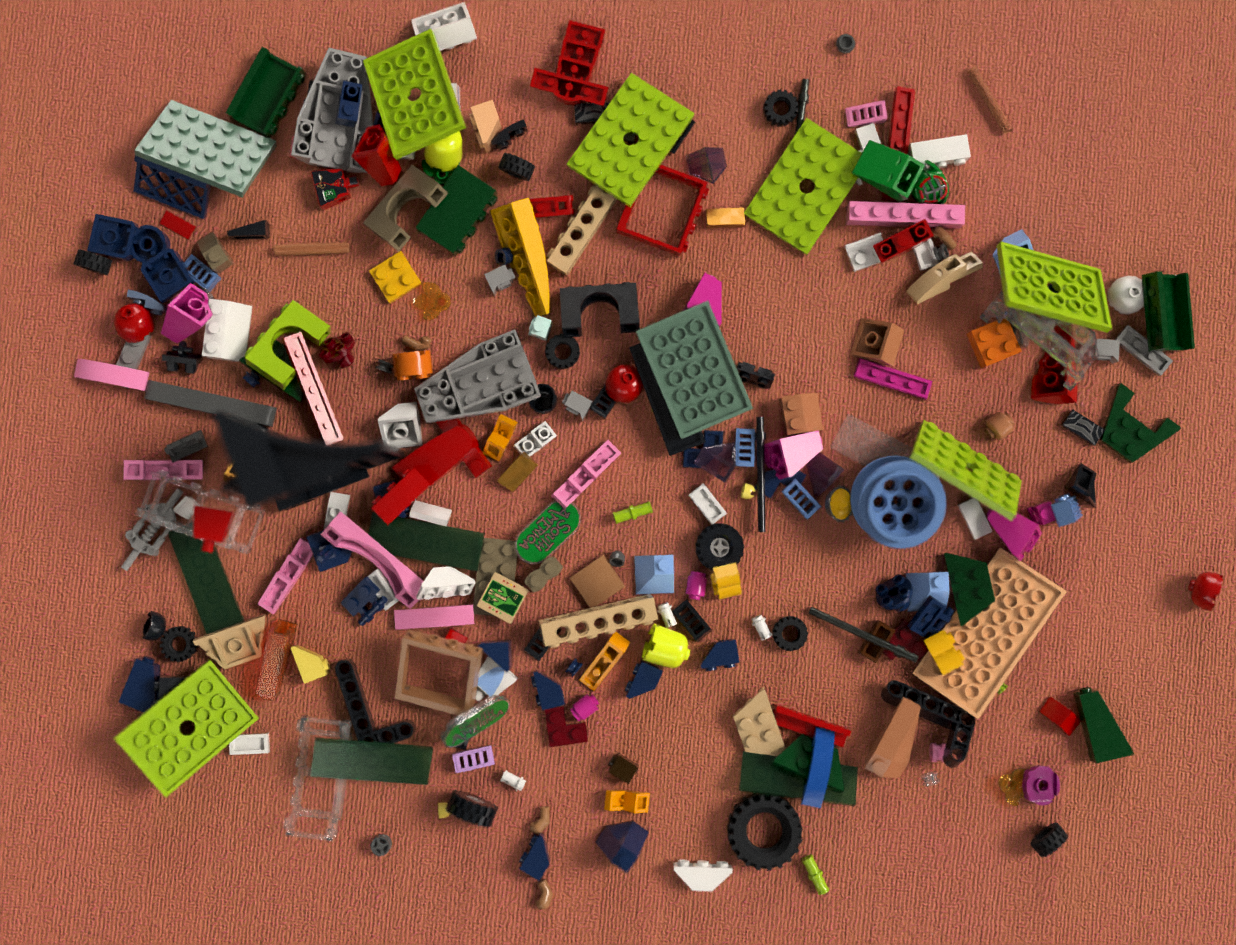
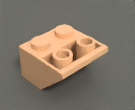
M493 100L472 106V114H469L474 130H479L475 133L480 148H485L486 153L490 152L493 146L491 141L499 134L502 128Z

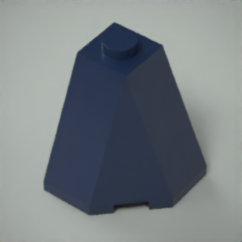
M634 821L606 825L595 842L611 863L628 873L639 857L649 831Z

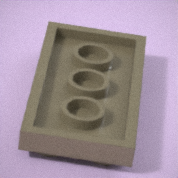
M480 538L473 602L474 614L494 616L477 607L494 572L515 582L518 557L517 541Z

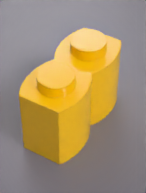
M736 563L713 568V573L710 574L714 596L718 595L720 600L742 594Z
M943 630L924 640L943 676L964 665L962 661L965 658L960 649L956 651L953 643L956 641L951 632L946 633Z

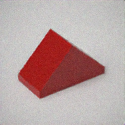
M1051 696L1039 710L1043 716L1068 736L1072 734L1081 722L1070 709Z

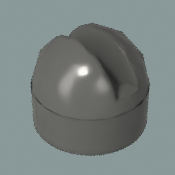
M620 550L613 551L610 555L609 563L615 567L623 566L625 555Z

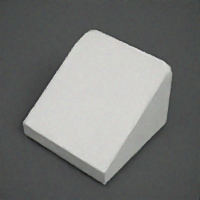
M185 496L175 506L173 511L185 519H190L194 515V506H200V504L192 497Z

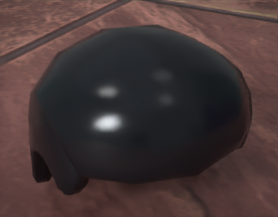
M538 384L541 397L529 401V405L537 414H548L556 407L558 398L555 390L548 384Z
M151 611L147 614L149 618L143 626L142 638L155 641L162 637L165 632L166 620L162 614Z

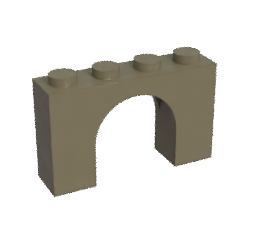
M411 165L363 223L373 233L399 252L411 238L396 222L401 207L412 199L421 198L436 208L448 192L438 182Z

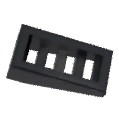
M266 220L229 230L227 235L232 240L269 239L270 225Z
M606 384L589 408L604 419L607 418L616 404L613 399L605 394ZM604 397L605 399L609 400L611 404L608 405L600 399ZM599 403L607 409L604 411L596 405Z
M687 599L672 611L695 641L699 642L712 631L710 626ZM688 607L690 610L681 617L680 613ZM693 613L695 616L686 622L685 619ZM699 620L700 622L691 629L690 625ZM704 626L705 628L696 635L695 631Z
M540 628L524 649V651L538 661L541 660L549 648L548 646L543 648L535 642L538 639L543 643L542 637L539 636L541 633ZM558 628L556 634H559L562 629ZM532 645H534L536 648H538V649L541 650L542 652H541L540 654H538L536 651H534V650L531 649L530 647H531Z

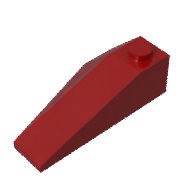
M1072 323L1055 325L1045 346L1047 349L1044 357L1039 361L1040 367L1038 372L1032 379L1031 399L1058 405L1077 403L1078 382L1074 327Z

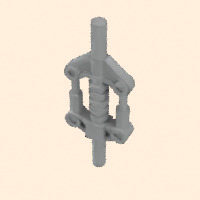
M177 488L166 504H148L145 507L146 513L141 520L137 521L132 530L126 532L125 537L130 541L131 547L134 549L122 564V569L128 571L140 553L150 556H157L159 554V548L166 540L167 534L170 530L177 528L173 506L183 494L182 490ZM150 514H157V517L153 518L154 521H151V525H148V529L144 531L145 533L141 535V538L138 533L144 526L145 520ZM165 520L166 530L151 545L148 541L152 540L151 537L155 536L154 533H157V529H160V525Z

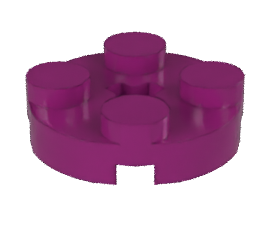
M1037 765L1024 771L1022 789L1025 799L1038 805L1050 804L1054 796H1057L1060 791L1058 775L1050 767ZM1040 781L1044 783L1041 790L1038 787Z

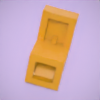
M500 414L493 432L487 439L483 454L500 461L518 422Z
M621 789L606 790L604 810L647 813L650 793Z

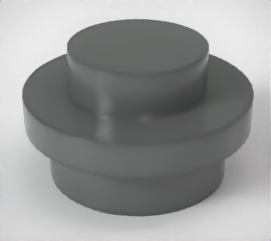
M843 34L838 37L836 47L841 53H850L855 47V40L851 35Z

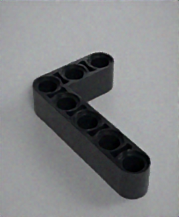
M343 659L336 664L335 672L359 746L362 750L372 751L408 739L415 733L416 725L408 719L376 729L354 661ZM343 663L349 665L350 670L348 673L342 671L341 665ZM349 681L355 683V691H350L347 688ZM354 700H359L361 702V709L358 710L354 708ZM360 718L367 720V728H362L359 725ZM406 724L410 727L411 731L409 734L402 732V725ZM384 731L391 732V740H386L383 737ZM366 737L373 739V746L366 745Z
M896 680L890 681L882 689L881 697L886 703L897 707L903 697L907 699L909 697L914 703L921 706L919 717L950 729L943 754V761L946 766L955 768L966 759L976 722L974 716L958 706Z

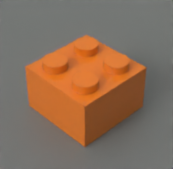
M1007 316L966 334L981 369L1022 352Z

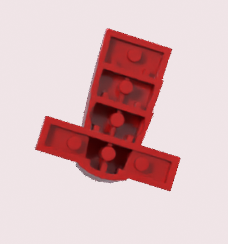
M569 20L561 54L559 55L557 72L554 73L534 67L530 88L553 93L554 97L565 105L574 106L584 101L604 107L609 87L592 83L590 80L600 54L606 29Z
M457 418L436 422L443 433L416 449L392 468L401 480L400 476L408 468L410 470L415 468L430 483V486H433L462 461H464L475 478L490 469L492 465L478 447L479 444L475 434Z

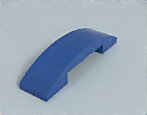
M815 727L807 783L804 785L801 800L803 805L821 808L831 769L835 731Z

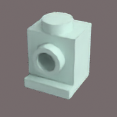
M537 315L531 321L528 335L547 341L553 324L552 320Z

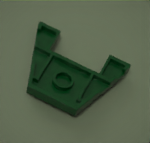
M1120 383L1116 388V395L1112 400L1111 410L1103 428L1105 431L1100 441L1128 462L1133 463L1178 432L1181 427L1167 417L1155 432L1150 430L1124 410L1135 393Z

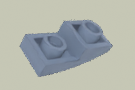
M128 289L127 297L133 300L132 303L144 305V308L150 310L151 314L162 315V312L166 313L167 307L159 301L143 293Z

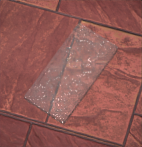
M847 414L829 447L863 466L886 456L896 455L910 458L913 449L850 414Z

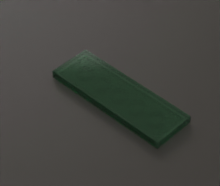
M372 512L368 532L369 536L392 555L478 571L485 533L402 517H397L387 526L375 512Z
M194 522L170 531L168 536L206 634L245 621L215 544L213 553L201 551L203 539L194 538Z
M315 738L310 777L428 785L433 747Z
M745 751L742 753L739 791L802 799L807 779L773 765V760L778 756ZM840 765L844 791L840 793L827 787L823 802L855 807L858 767Z

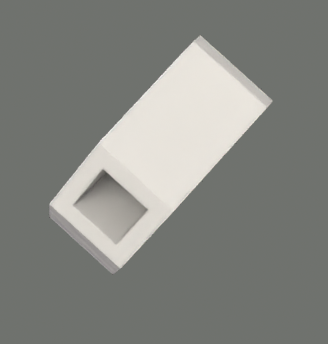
M451 566L433 568L421 584L416 598L417 600H429L432 598L470 595L476 582L473 578Z
M681 859L678 862H673L674 871L692 891H713L732 873V866L726 861H717L716 864H709V861L705 860L689 863V860Z

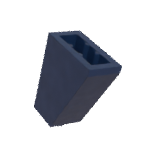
M144 656L135 660L119 703L141 712H145L152 707V701L156 700V692H153V682L157 680V675H160V664L155 663V659Z

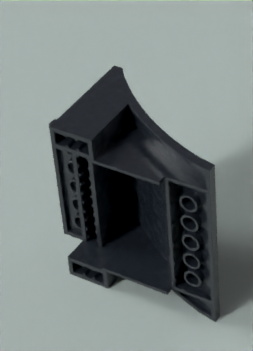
M223 411L212 413L235 475L226 479L227 483L221 485L223 493L242 495L248 509L275 500L279 511H286L318 499L323 494L369 478L368 469L406 457L403 450L382 441L349 444L307 441L281 435L259 423Z

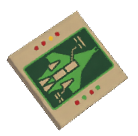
M494 572L477 607L512 624L529 589Z

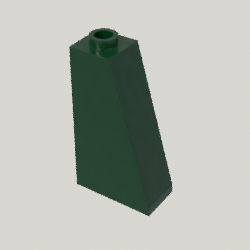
M1084 687L1079 689L1080 692L1074 693L1090 761L1097 764L1134 755L1131 746L1099 691L1091 689V687Z

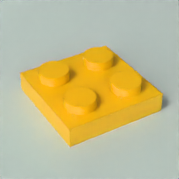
M402 251L369 270L390 304L422 284Z

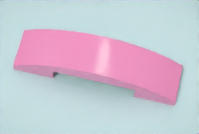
M78 358L74 377L146 391L150 372Z
M124 460V480L203 479V460L176 462Z

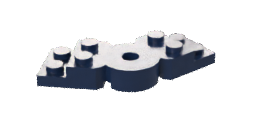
M95 214L87 251L125 261H131L135 258L141 262V272L160 302H166L183 291L190 283H195L179 253L170 249V240L162 230L152 225L139 227L133 221ZM152 241V247L146 249L147 243Z

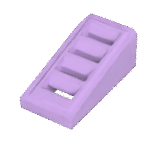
M491 745L452 754L456 773L495 765ZM483 751L487 753V762H484ZM475 753L479 754L480 763H477ZM471 754L472 765H469L467 755ZM463 756L464 766L462 767L459 758Z

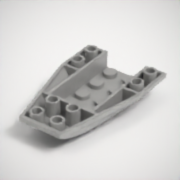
M328 48L297 117L291 156L309 165L327 169H342L345 173L366 172L351 157L366 128L373 126L369 78L363 60L367 59L366 56ZM343 80L363 84L358 120L354 128L335 124Z
M515 329L478 344L414 388L426 423L502 412L541 397L534 374Z

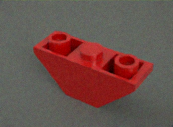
M923 219L873 245V248L880 262L883 263L917 248L934 237L926 219Z

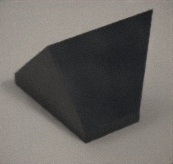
M1080 463L1064 488L1096 508L1095 478L1097 473Z

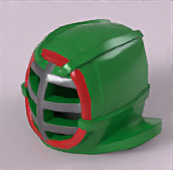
M925 160L924 162L929 167L921 172L911 192L912 196L920 203L937 202L938 204H945L949 195L947 180L943 172L934 163Z

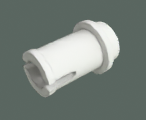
M668 602L657 606L659 609L657 612L661 614L666 628L677 624L671 611L672 606Z
M758 615L751 619L753 622L752 626H755L761 640L772 636L765 622V617Z
M505 770L500 780L515 788V791H522L526 783L524 777L520 778Z

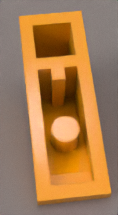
M613 633L579 681L595 691L631 642L619 633Z

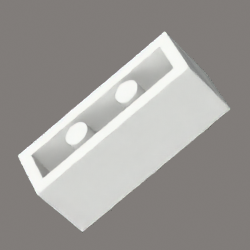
M967 134L910 143L908 147V155L925 165L924 169L929 167L924 162L925 160L931 161L941 169L947 167V164L954 163V166L963 165L971 157Z

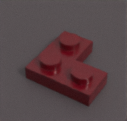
M902 620L895 628L896 631L889 643L905 647L909 652L918 655L917 660L919 661L928 652L924 642L925 639L910 630L907 626L909 623ZM884 649L883 653L892 661L896 656L893 655V652Z
M564 705L545 710L550 747L588 742L586 722L566 724Z

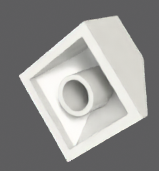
M417 402L397 404L378 418L384 443L397 448L423 445Z

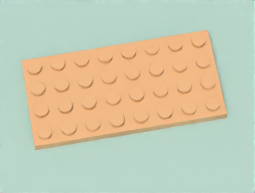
M999 548L987 566L995 602L964 626H960L956 610L950 622L943 629L946 633L951 632L956 641L953 643L956 651L960 649L965 658L962 661L964 665L943 676L928 650L912 673L977 719L984 712L1067 592L1022 561L1016 560L1014 556L1002 548Z

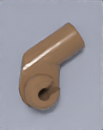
M936 226L931 230L934 238L939 237L949 250H953L957 246V243L942 226Z
M406 335L402 340V344L415 351L426 350L431 346V338L423 336L421 341H416Z
M549 806L540 807V818L530 824L532 832L536 834L542 833L549 825Z
M543 879L537 883L542 892L540 899L536 901L538 909L548 908L553 897L546 879Z

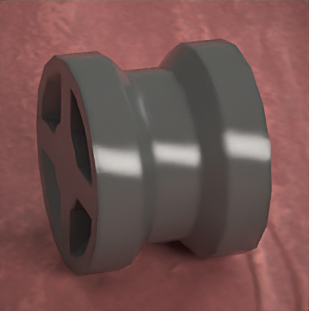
M386 834L377 835L371 842V851L376 856L386 855L392 847V840Z

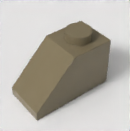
M211 232L197 242L202 255L216 273L219 274L234 264L214 232Z

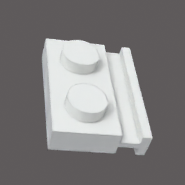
M881 232L844 246L853 272L881 263L873 248V245L883 241Z

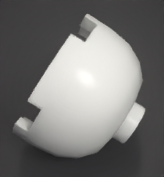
M1124 276L1115 280L1108 289L1107 298L1109 305L1119 311L1120 314L1129 315L1138 312L1144 307L1142 279L1136 276Z

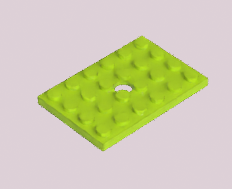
M431 28L363 60L393 157L396 160L466 128L435 34ZM415 88L421 90V95L417 100L410 101L408 99L411 95V90Z
M631 73L567 163V167L631 207L689 125L695 113ZM630 132L635 133L638 136V142L630 146L626 145L623 141L624 136Z
M806 118L745 210V216L803 254L808 255L857 181L858 177L853 175L852 171L862 153ZM805 179L811 180L814 183V190L811 193H803L799 187L801 181Z
M1001 241L996 246L1005 306L1106 333L1112 329L1101 269ZM1047 283H1051L1053 289L1059 291V293L1050 291Z
M924 420L919 427L910 458L1012 521L1017 512L1022 480L1016 474L1004 470L1000 464L988 460L984 454L975 452L968 444L954 439L950 433L941 431L934 423Z
M209 659L117 734L114 739L166 798L259 718ZM185 720H191L195 725L194 731L190 735H183L180 732V724Z

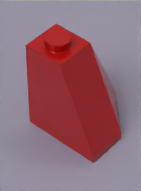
M380 124L367 127L351 157L381 186L392 185L397 182L402 170L400 164L393 157L383 127Z

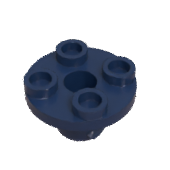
M900 574L895 575L876 587V601L883 609H894L897 612L904 611L910 606L913 586L907 578Z

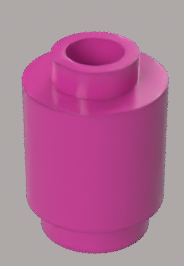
M691 571V575L688 576L685 593L689 595V599L700 600V597L705 596L706 574Z
M586 694L573 704L570 711L578 721L585 720L599 709L597 706L599 702L593 694L591 696Z

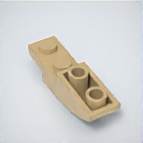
M972 251L961 257L954 254L924 273L908 288L907 294L919 304L950 289V283L983 268V262Z

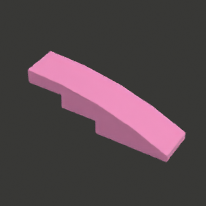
M607 440L552 494V497L566 509L621 452Z
M304 537L299 539L293 551L287 556L280 570L276 572L258 602L259 606L272 614L276 613L313 557L307 539Z
M473 605L394 610L395 630L474 624Z

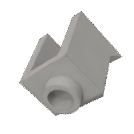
M506 265L484 274L494 296L498 289L501 291L512 286L511 283L515 279L512 269H507Z
M1092 340L1088 345V355L1094 357V360H1109L1112 364L1119 362L1120 340Z
M571 391L570 394L566 393L562 401L566 410L576 416L580 414L582 421L593 403L574 391Z

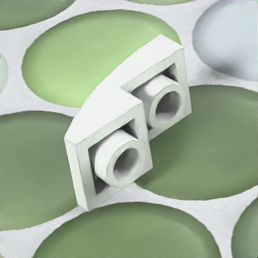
M544 421L515 443L514 447L519 454L525 452L531 457L557 437V435L547 422Z

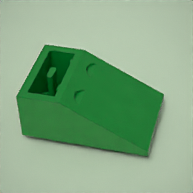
M869 140L852 174L894 200L901 202L908 199L925 165L910 155Z

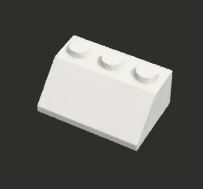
M465 2L411 20L415 35L430 28L433 30L440 51L452 49L455 45L461 43H470L473 39L477 38Z
M209 299L208 305L212 311V317L205 326L202 356L208 359L239 362L240 358L244 357L247 351L253 306L225 300Z

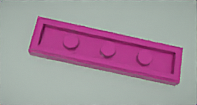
M861 358L858 360L853 376L927 400L933 382Z

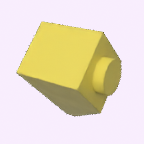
M299 645L291 647L304 684L330 674L328 671L330 669L329 662L322 655Z

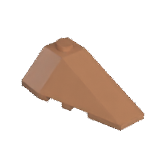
M905 697L902 698L865 757V769L884 778H899L909 763L921 708L920 705Z

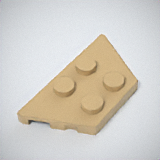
M263 614L195 638L193 643L205 650L206 654L211 659H215L224 670L262 656L266 616Z
M762 687L752 699L750 698L745 703L743 708L738 709L733 714V718L745 752L779 756L786 748L765 688Z

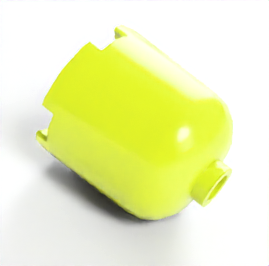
M460 131L425 147L424 157L426 163L431 168L435 167L441 169L442 172L452 171L459 165L462 159V137Z
M657 624L651 626L648 632L651 635L649 643H644L642 651L644 661L668 668H677L684 660H688L690 649H688L687 638L683 634Z

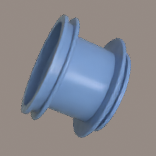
M895 455L876 459L859 472L852 485L850 504L855 520L870 537L884 546L904 549L922 544L938 530L946 511V496L941 482L932 471L908 457ZM887 480H892V486L885 489L884 483ZM907 480H911V487L904 489V483ZM878 496L882 497V502L879 505H874V499ZM894 496H896V497L898 498V499H897V502H898L897 504L893 503V501H894L893 497H894ZM920 497L919 505L913 506L914 498ZM887 513H890V520L887 522H883V516ZM910 514V519L907 522H902L903 515Z

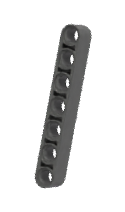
M148 380L144 399L211 414L223 411L273 427L277 408L152 380Z

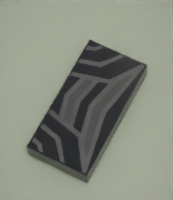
M605 102L604 107L591 103L575 104V124L596 123L610 102Z
M1073 409L1070 410L1061 425L1092 446L1097 444L1105 429Z

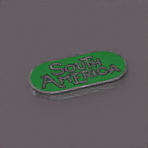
M556 500L551 502L517 535L515 540L517 556L523 562L529 564H539L548 559L578 530L581 523V514L577 506L571 503L564 509Z
M493 695L457 716L447 724L446 731H442L441 741L449 748L466 742L502 719L509 710V700L504 695L501 697Z

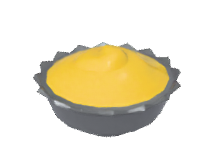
M845 486L834 488L825 499L826 512L838 523H844L852 515L851 493Z

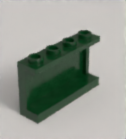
M261 47L225 113L240 124L267 138H271L272 135L276 134L281 118L283 119L286 116L289 103L294 101L297 94L296 90L299 85L301 86L306 78L303 68L296 67L271 54L268 49Z
M459 165L443 186L448 192L446 197L436 208L431 205L416 226V230L420 234L427 236L454 256L463 252L466 247V240L468 237H473L477 230L475 227L479 222L482 223L487 216V209L489 206L493 207L498 199L497 191Z
M1156 271L1143 274L1142 285L1148 351H1184L1194 349L1188 273L1174 275Z

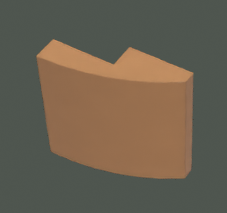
M604 555L570 577L590 608L596 607L625 587Z

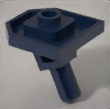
M324 530L307 535L320 572L347 563L353 552L332 545L321 535Z

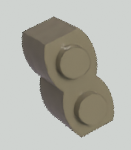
M555 556L546 559L539 569L531 572L526 577V585L533 592L541 590L548 583L549 579L556 577L562 571L563 565Z

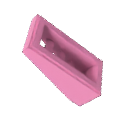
M885 100L845 108L848 128L872 123H884L887 120ZM879 108L880 116L877 117L876 109ZM868 110H871L872 118H869ZM860 111L864 113V120H861ZM852 112H856L857 121H853Z

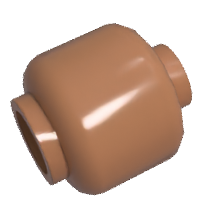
M997 412L986 420L987 428L985 432L991 439L994 437L997 440H1002L1013 432L1015 422L1007 412Z

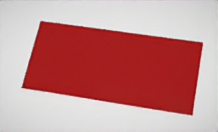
M167 210L159 224L188 240L196 226Z

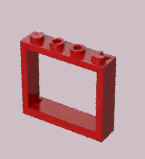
M660 165L655 172L656 174L699 189L678 247L626 229L637 199L631 207L625 205L616 233L681 256L682 252L686 253L689 242L686 240L688 235H693L696 224L693 223L695 216L699 217L703 206H700L702 199L706 200L709 189L706 187L708 182Z

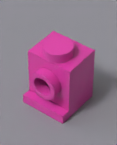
M1051 501L1027 508L1031 521L1038 525H1045L1055 521Z

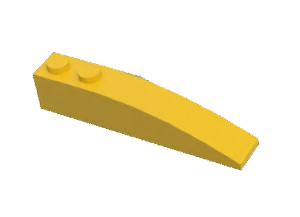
M529 198L490 210L502 249L509 248L512 251L513 261L510 265L512 269H516L519 275L517 280L520 286L522 285L527 291L525 296L535 317L537 315L549 314V281L546 257L539 226Z

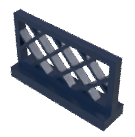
M135 156L134 161L137 162L134 192L201 219L206 217L211 185ZM143 165L148 166L152 173L147 175L143 170ZM159 172L166 173L170 180L164 182ZM154 175L160 185L154 186L149 177ZM177 179L183 180L188 187L182 189ZM145 180L150 189L141 188V181ZM171 182L177 190L173 194L167 186ZM162 187L167 196H161L157 189ZM194 187L203 188L204 194L200 196ZM190 189L195 199L189 200L184 191ZM180 194L185 203H178L174 196ZM197 201L201 206V211L196 210L192 203Z

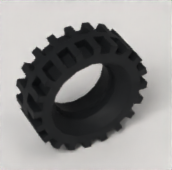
M763 792V794L753 793L748 798H742V802L736 804L734 811L729 815L727 830L731 848L737 858L741 859L748 867L753 866L756 870H761L762 868L772 871L774 867L781 868L785 862H791V857L798 853L799 844H802L803 840L801 837L803 828L800 818L789 802L779 797V795L768 794V792ZM762 812L771 813L776 816L782 825V835L779 841L768 848H759L753 845L746 834L747 824L750 819Z

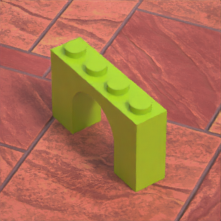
M294 300L290 304L284 305L281 315L271 321L269 324L270 328L266 333L262 332L257 339L256 345L254 347L251 346L245 353L247 365L283 390H285L296 374L295 369L274 354L272 349L276 339L285 333L301 332L304 337L320 347L331 333L330 325Z

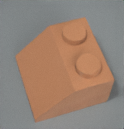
M862 318L851 355L877 364L894 366L905 330L890 322Z
M817 393L797 394L779 399L785 437L817 430L823 431Z

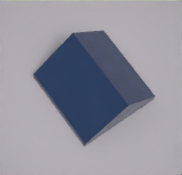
M489 640L480 643L478 647L483 648V651L505 672L512 668L511 640Z

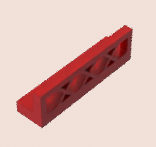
M778 704L774 706L773 713L778 726L811 737L814 736L815 727L835 731L834 745L844 747L846 737L851 734V730L846 727Z

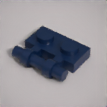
M367 576L344 598L341 604L353 617L360 613L361 618L358 620V623L364 626L366 623L371 622L374 615L385 607L388 599L385 596H382L380 599L376 596L380 589ZM370 601L372 607L368 610L365 605Z
M930 595L907 626L922 637H925L927 634L926 638H929L941 632L940 630L946 622L949 623L952 619L951 616L955 610L951 607L947 608L944 603Z

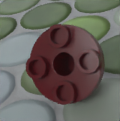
M345 332L334 339L332 337L328 338L323 343L324 347L319 354L320 359L324 363L336 362L338 368L349 367L354 362L353 352H351L355 344L354 338L349 332Z

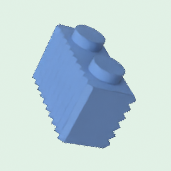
M1070 493L1056 498L1055 502L1051 504L1058 527L1074 523L1083 516L1080 510L1081 507L1077 503V496H1070Z

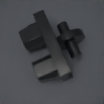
M181 341L179 346L173 345L172 351H167L166 355H162V361H166L167 371H178L179 363H185V372L194 374L197 372L198 363L202 361V355L191 354L193 348L187 347L186 341Z

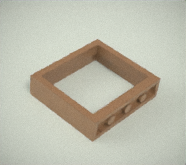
M409 629L402 637L395 699L469 718L475 707L483 648L475 647L473 644L460 643L454 639L441 638L435 634L429 635L419 630ZM411 645L471 661L465 700L406 684Z

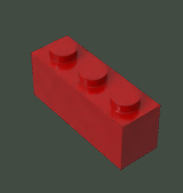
M408 468L400 476L402 480L397 484L393 482L386 489L388 493L385 496L379 495L372 502L374 506L371 509L387 526L430 487V483L415 468L412 470Z

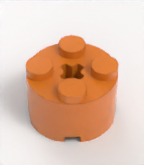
M426 350L425 353L424 351L392 354L394 377H397V381L412 379L411 375H416V379L431 377L430 373H433L430 350Z

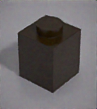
M620 753L617 757L613 755L608 763V766H610L609 772L627 784L630 783L639 768L638 764Z

